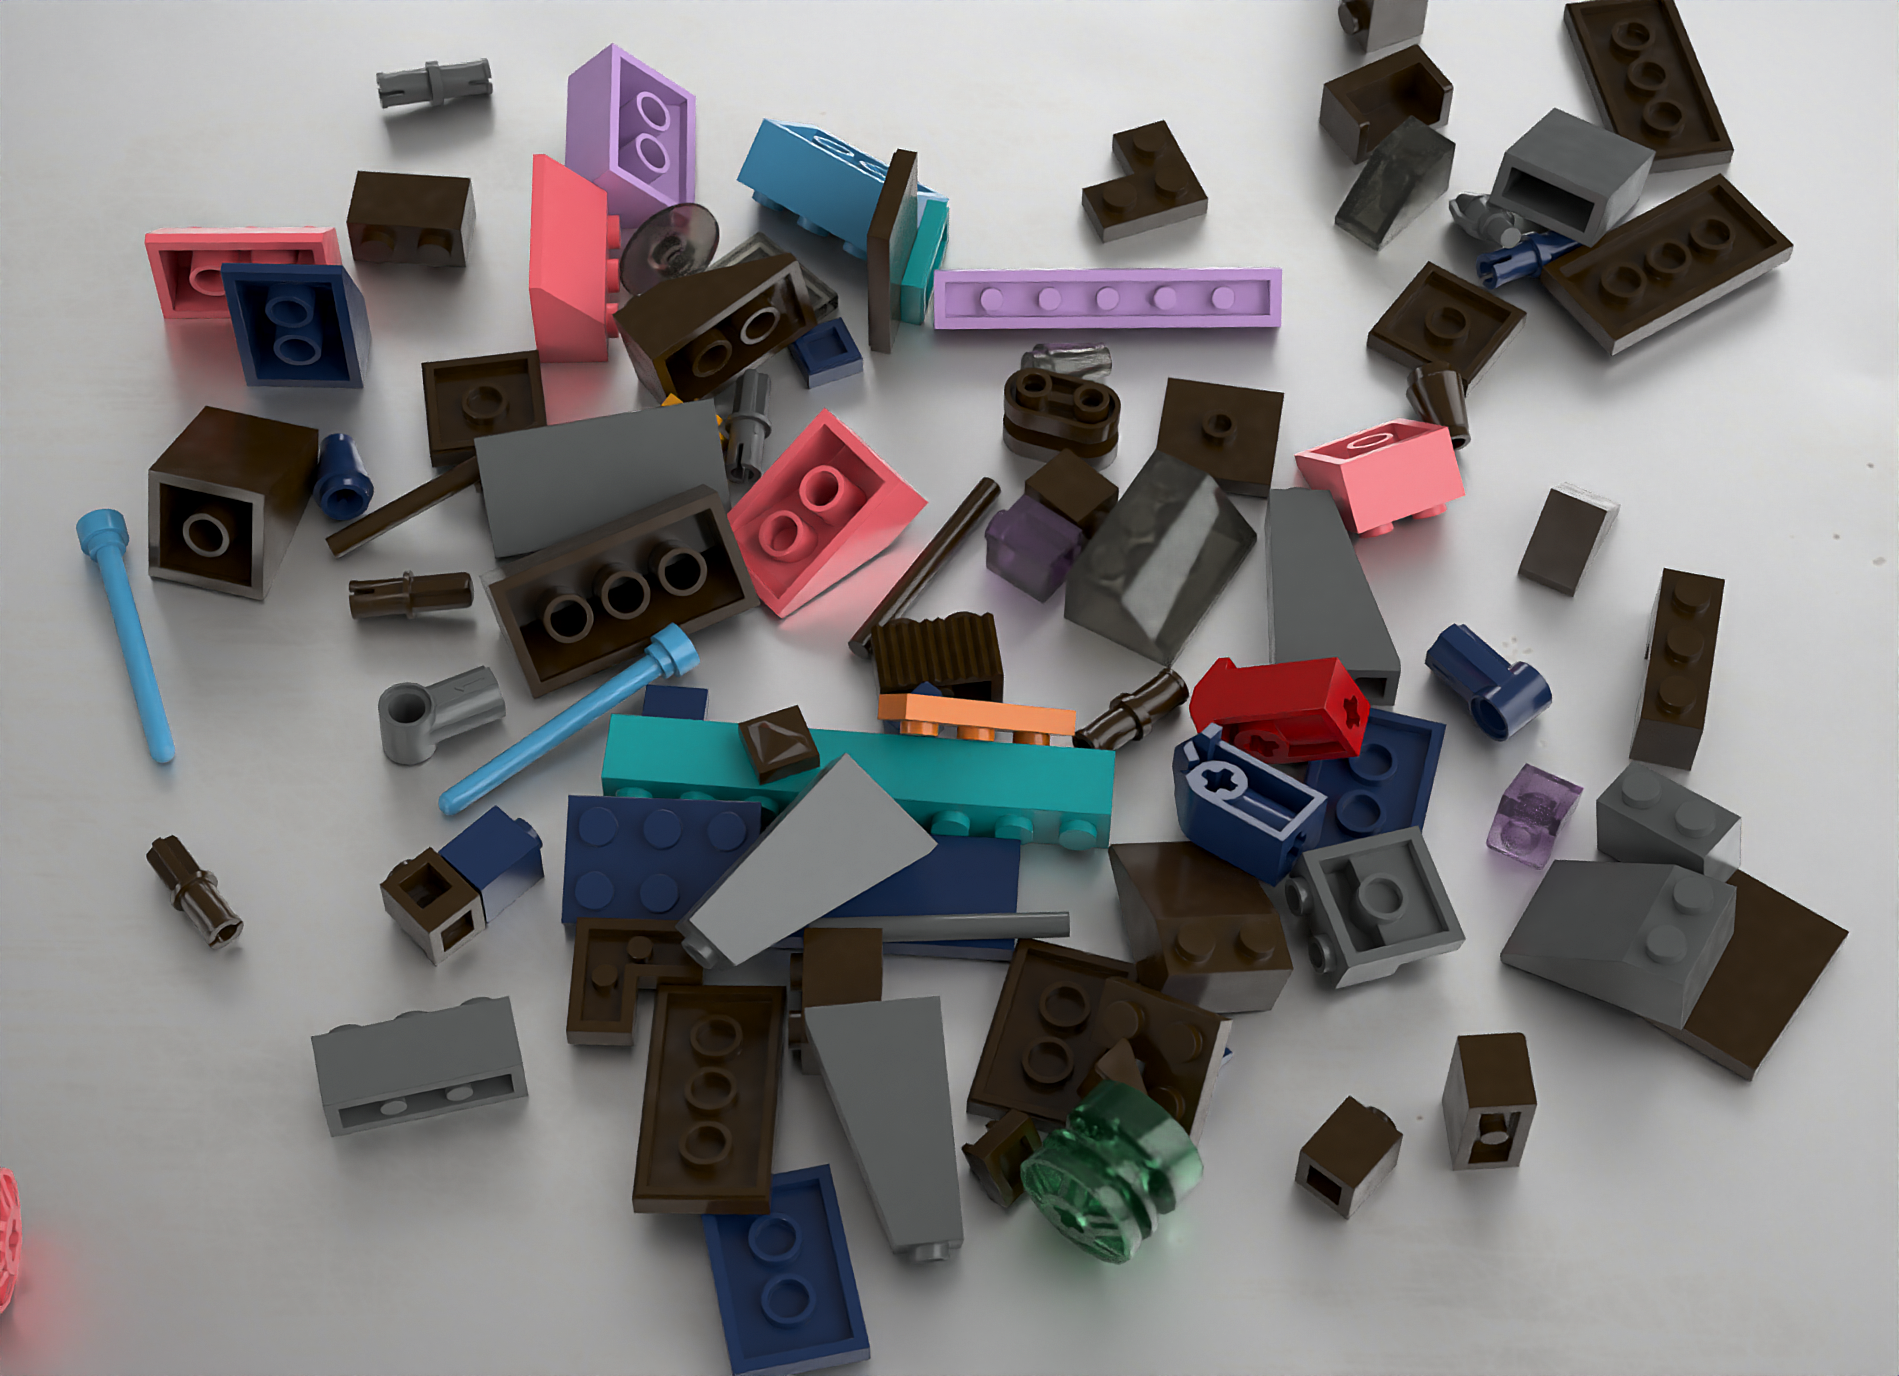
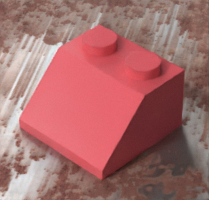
M1397 418L1294 454L1297 467L1312 490H1330L1346 531L1357 533L1359 538H1371L1388 533L1394 529L1392 521L1409 515L1412 516V519H1424L1439 515L1447 510L1446 502L1465 496L1451 437L1446 426Z

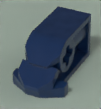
M1212 722L1199 734L1178 744L1174 749L1172 762L1175 785L1174 797L1180 828L1185 837L1194 844L1275 888L1291 872L1301 853L1313 850L1319 844L1328 797L1221 740L1223 728Z

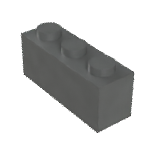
M509 996L496 999L488 997L472 998L463 1002L460 1006L428 1013L425 1011H409L400 1014L394 1020L365 1026L356 1024L341 1025L332 1029L327 1034L311 1037L321 1100L331 1137L529 1096Z

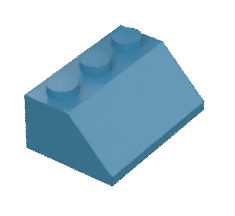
M764 118L737 177V181L755 190L752 199L759 204L782 212L784 207L800 215L797 221L798 225L823 237H828L829 233L845 240L843 249L846 252L867 261V233L889 165L815 125ZM918 181L917 231L928 199L947 203L949 198Z

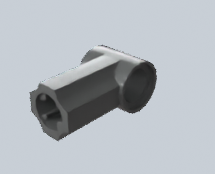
M482 665L427 687L418 683L404 682L386 689L380 696L378 703L381 740L384 752L391 760L400 764L411 765L421 763L433 755L437 749L438 742L505 717V701L502 697L498 681L490 667L485 668Z

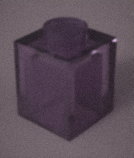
M1023 494L1008 511L1005 509L998 511L990 520L985 530L984 538L987 541L986 568L1042 604L1080 566L1082 530L1026 494Z

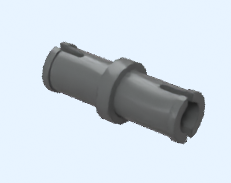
M487 58L479 61L439 66L437 61L425 62V68L376 73L377 85L380 86L378 94L382 109L389 106L430 101L432 106L444 105V99L493 93L492 82H489V79L492 77Z

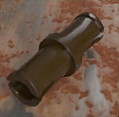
M1164 668L1159 672L1160 674L1132 694L1121 693L1110 702L1107 712L1083 729L1075 732V735L1072 736L1074 748L1116 751L1130 740H1142L1152 732L1153 723L1178 705L1188 701L1189 690L1185 681L1176 671Z

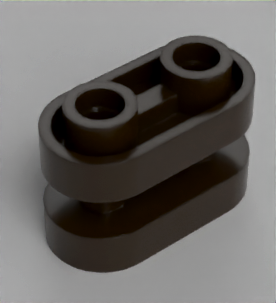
M1037 367L1018 370L1007 379L1004 386L1003 440L1013 453L1048 463L1067 447L1096 471L1104 470L1114 462L1118 452L1121 402L1113 389L1098 382Z

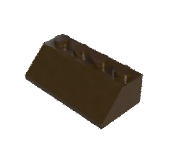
M705 484L479 575L499 628L534 699L645 653L644 649L652 644L651 637L671 623H675L686 635H689L761 605L719 494L716 490Z

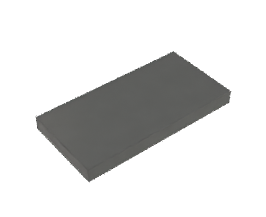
M713 398L474 438L495 558L543 550L702 484L718 492L726 515L732 509Z

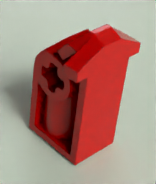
M1229 657L1218 658L1194 687L1189 704V713L1198 734L1213 722L1223 728L1221 740L1266 764H1285L1358 757L1371 705L1338 657L1237 668Z

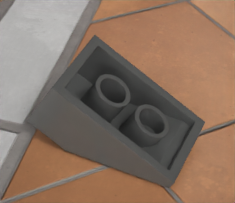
M1554 860L1501 951L1500 961L1682 1030L1734 934L1737 887L1677 865Z

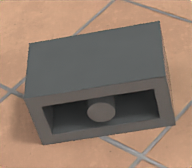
M1634 760L1596 800L1597 849L1621 862L1677 865L1724 883L1741 866V816Z

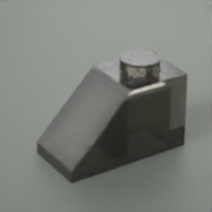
M1411 115L1376 146L1335 215L1334 224L1375 251H1381L1448 190L1456 143Z

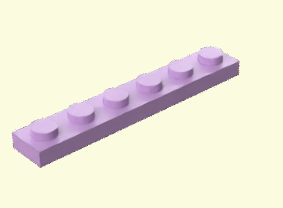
M1282 268L934 269V329L1281 327Z

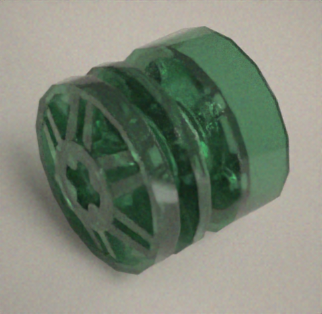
M1103 1079L1094 1085L1067 1114L1066 1129L1057 1128L1049 1133L1043 1140V1145L1031 1152L1021 1163L1020 1177L1029 1197L1042 1215L1063 1236L1086 1253L1104 1262L1120 1265L1130 1260L1140 1249L1141 1241L1152 1236L1158 1229V1214L1166 1215L1174 1211L1200 1183L1203 1177L1204 1166L1196 1146L1185 1130L1163 1107L1141 1091L1123 1082Z

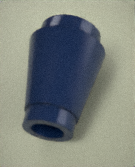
M335 433L325 437L320 444L313 496L317 505L322 508L327 516L337 520L354 519L362 515L368 508L373 498L374 487L356 448L354 439L347 434Z

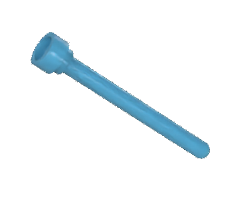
M113 509L95 510L87 513L77 522L76 531L83 553L90 556L91 560L99 565L150 755L155 761L165 763L174 757L175 746L122 558L130 539L124 517L119 511Z
M675 623L669 624L651 637L652 644L644 649L646 656L442 793L438 800L439 809L446 815L458 814L659 676L663 679H667L671 675L680 678L700 664L699 655L692 642Z

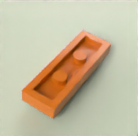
M908 693L879 694L877 720L901 722L900 734L937 737L939 726L957 727L956 739L994 742L995 731L1013 733L1012 743L1050 746V736L1075 735L1076 711Z

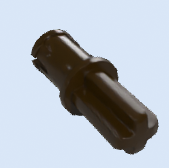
M409 570L404 571L403 577L365 581L351 580L349 582L350 593L354 592V595H349L350 610L354 620L407 614L410 620L416 619L418 612L468 608L474 600L473 582L470 574L466 572L414 576L413 572Z
M171 835L165 839L161 837L156 839L152 843V848L146 854V858L171 892V905L178 911L186 912L212 949L221 948L233 942L243 931L244 922L233 912L227 901L218 891L217 877L211 871L203 870L178 837Z

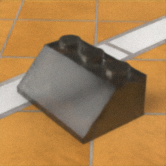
M1155 449L1067 573L1064 618L1171 669L1256 544L1258 535L1208 473Z

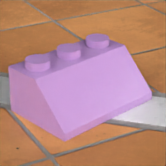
M611 43L568 76L565 167L607 191L609 215H620L621 229L687 228L695 222L696 96L614 43Z

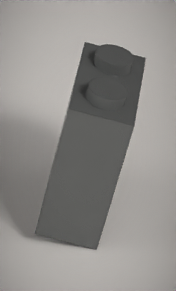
M1554 107L1505 151L1488 202L1592 247L1639 200L1656 151Z

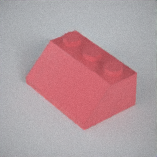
M533 154L529 294L536 348L539 350L540 363L608 362L609 338H619V330L612 316L619 310L618 303H609V294L620 293L619 258L610 259L611 249H621L620 215H609L607 191L549 156Z
M335 227L160 228L145 235V247L164 319L231 318L220 273L222 263L343 265Z

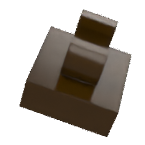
M1014 1108L999 1121L990 1120L985 1125L987 1132L973 1145L965 1143L961 1147L971 1170L979 1176L990 1200L1006 1208L1053 1165L1031 1117Z

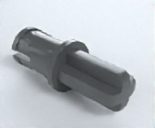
M746 369L743 375L737 377L733 411L725 419V430L729 434L726 463L724 464L727 479L739 484H744L745 468L749 469V483H755L761 478L764 440L769 437L772 431V423L767 418L771 379L768 374L758 373L756 369Z

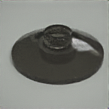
M697 203L675 204L651 216L632 235L621 256L620 280L623 287L634 297L637 294L645 293L661 281L704 272L711 263L719 243L720 229L715 216L706 207Z

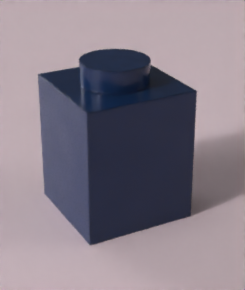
M497 805L493 806L438 851V854L480 895L484 921L487 924L544 877L540 851L543 844L538 833L527 821L522 818H517L514 821Z

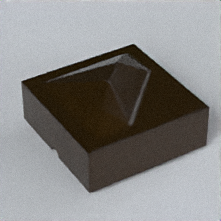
M798 705L738 723L739 738L759 785L820 767V754Z

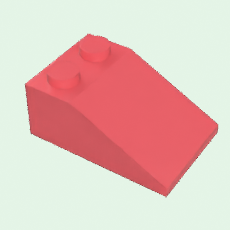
M824 408L730 510L727 518L757 595L783 619L887 548L928 502L852 429Z

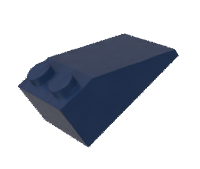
M221 264L220 273L247 386L364 389L371 331L364 296L343 265Z

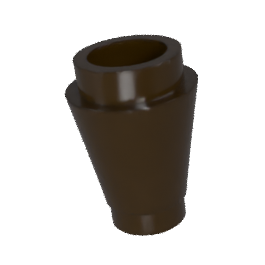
M1445 361L1431 362L1416 368L1407 377L1409 387L1405 395L1421 422L1448 427L1454 452L1466 447L1471 442L1461 374L1453 371L1451 364Z

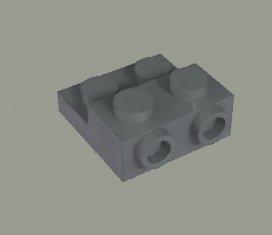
M1419 826L1302 852L1289 873L1290 879H1287L1285 883V897L1290 911L1296 917L1305 915L1313 935L1308 940V954L1311 964L1318 974H1329L1334 989L1391 976L1400 964L1459 950L1466 940Z

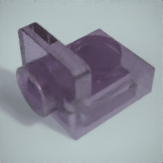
M1526 763L1501 797L1486 840L1487 847L1537 870H1542L1549 861L1557 836L1577 809L1584 788Z

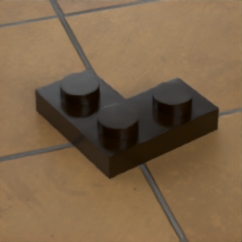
M1165 120L1113 134L1112 151L1126 176L1082 188L1081 204L1102 243L1206 214L1208 208V197Z
M577 917L566 1025L568 1044L634 1046L639 988L656 989V985H704L705 968L685 951L681 942L686 937L674 927L680 920Z
M1116 976L1106 978L1090 1041L1111 1049L1121 1038L1125 1037L1129 1041L1135 1059L1146 1063L1142 1081L1151 1105L1133 1128L1184 1149L1198 1147L1233 1020Z

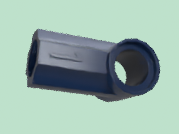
M1454 623L1439 634L1435 643L1426 653L1424 664L1469 702V710L1477 726L1493 740L1499 742L1506 741L1549 708L1552 703L1550 687L1544 677L1534 667L1521 661L1511 665L1465 624L1458 626Z

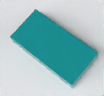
M927 200L901 282V322L921 325V322L925 320L934 291V269L941 268L949 242V207H947V202Z

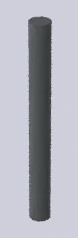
M1069 911L826 917L809 923V928H883V942L1070 937Z

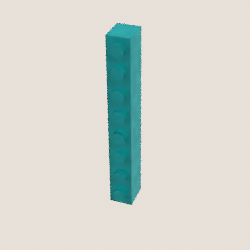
M611 714L601 774L603 796L761 802L763 805L762 827H767L828 762L847 753L928 834L1021 840V845L1028 843L1062 845L1067 849L1076 851L1091 848L1109 849L1116 751L808 728L820 754V767L759 785L739 738L738 723Z

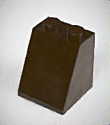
M205 406L148 469V575L263 601L271 588L314 491L318 467L319 430Z

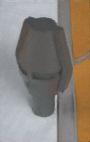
M1463 192L1456 199L1449 200V210L1454 221L1462 226L1468 235L1483 241H1496L1508 249L1515 247L1519 243L1521 233L1514 226L1515 217L1510 211L1488 202L1490 195Z

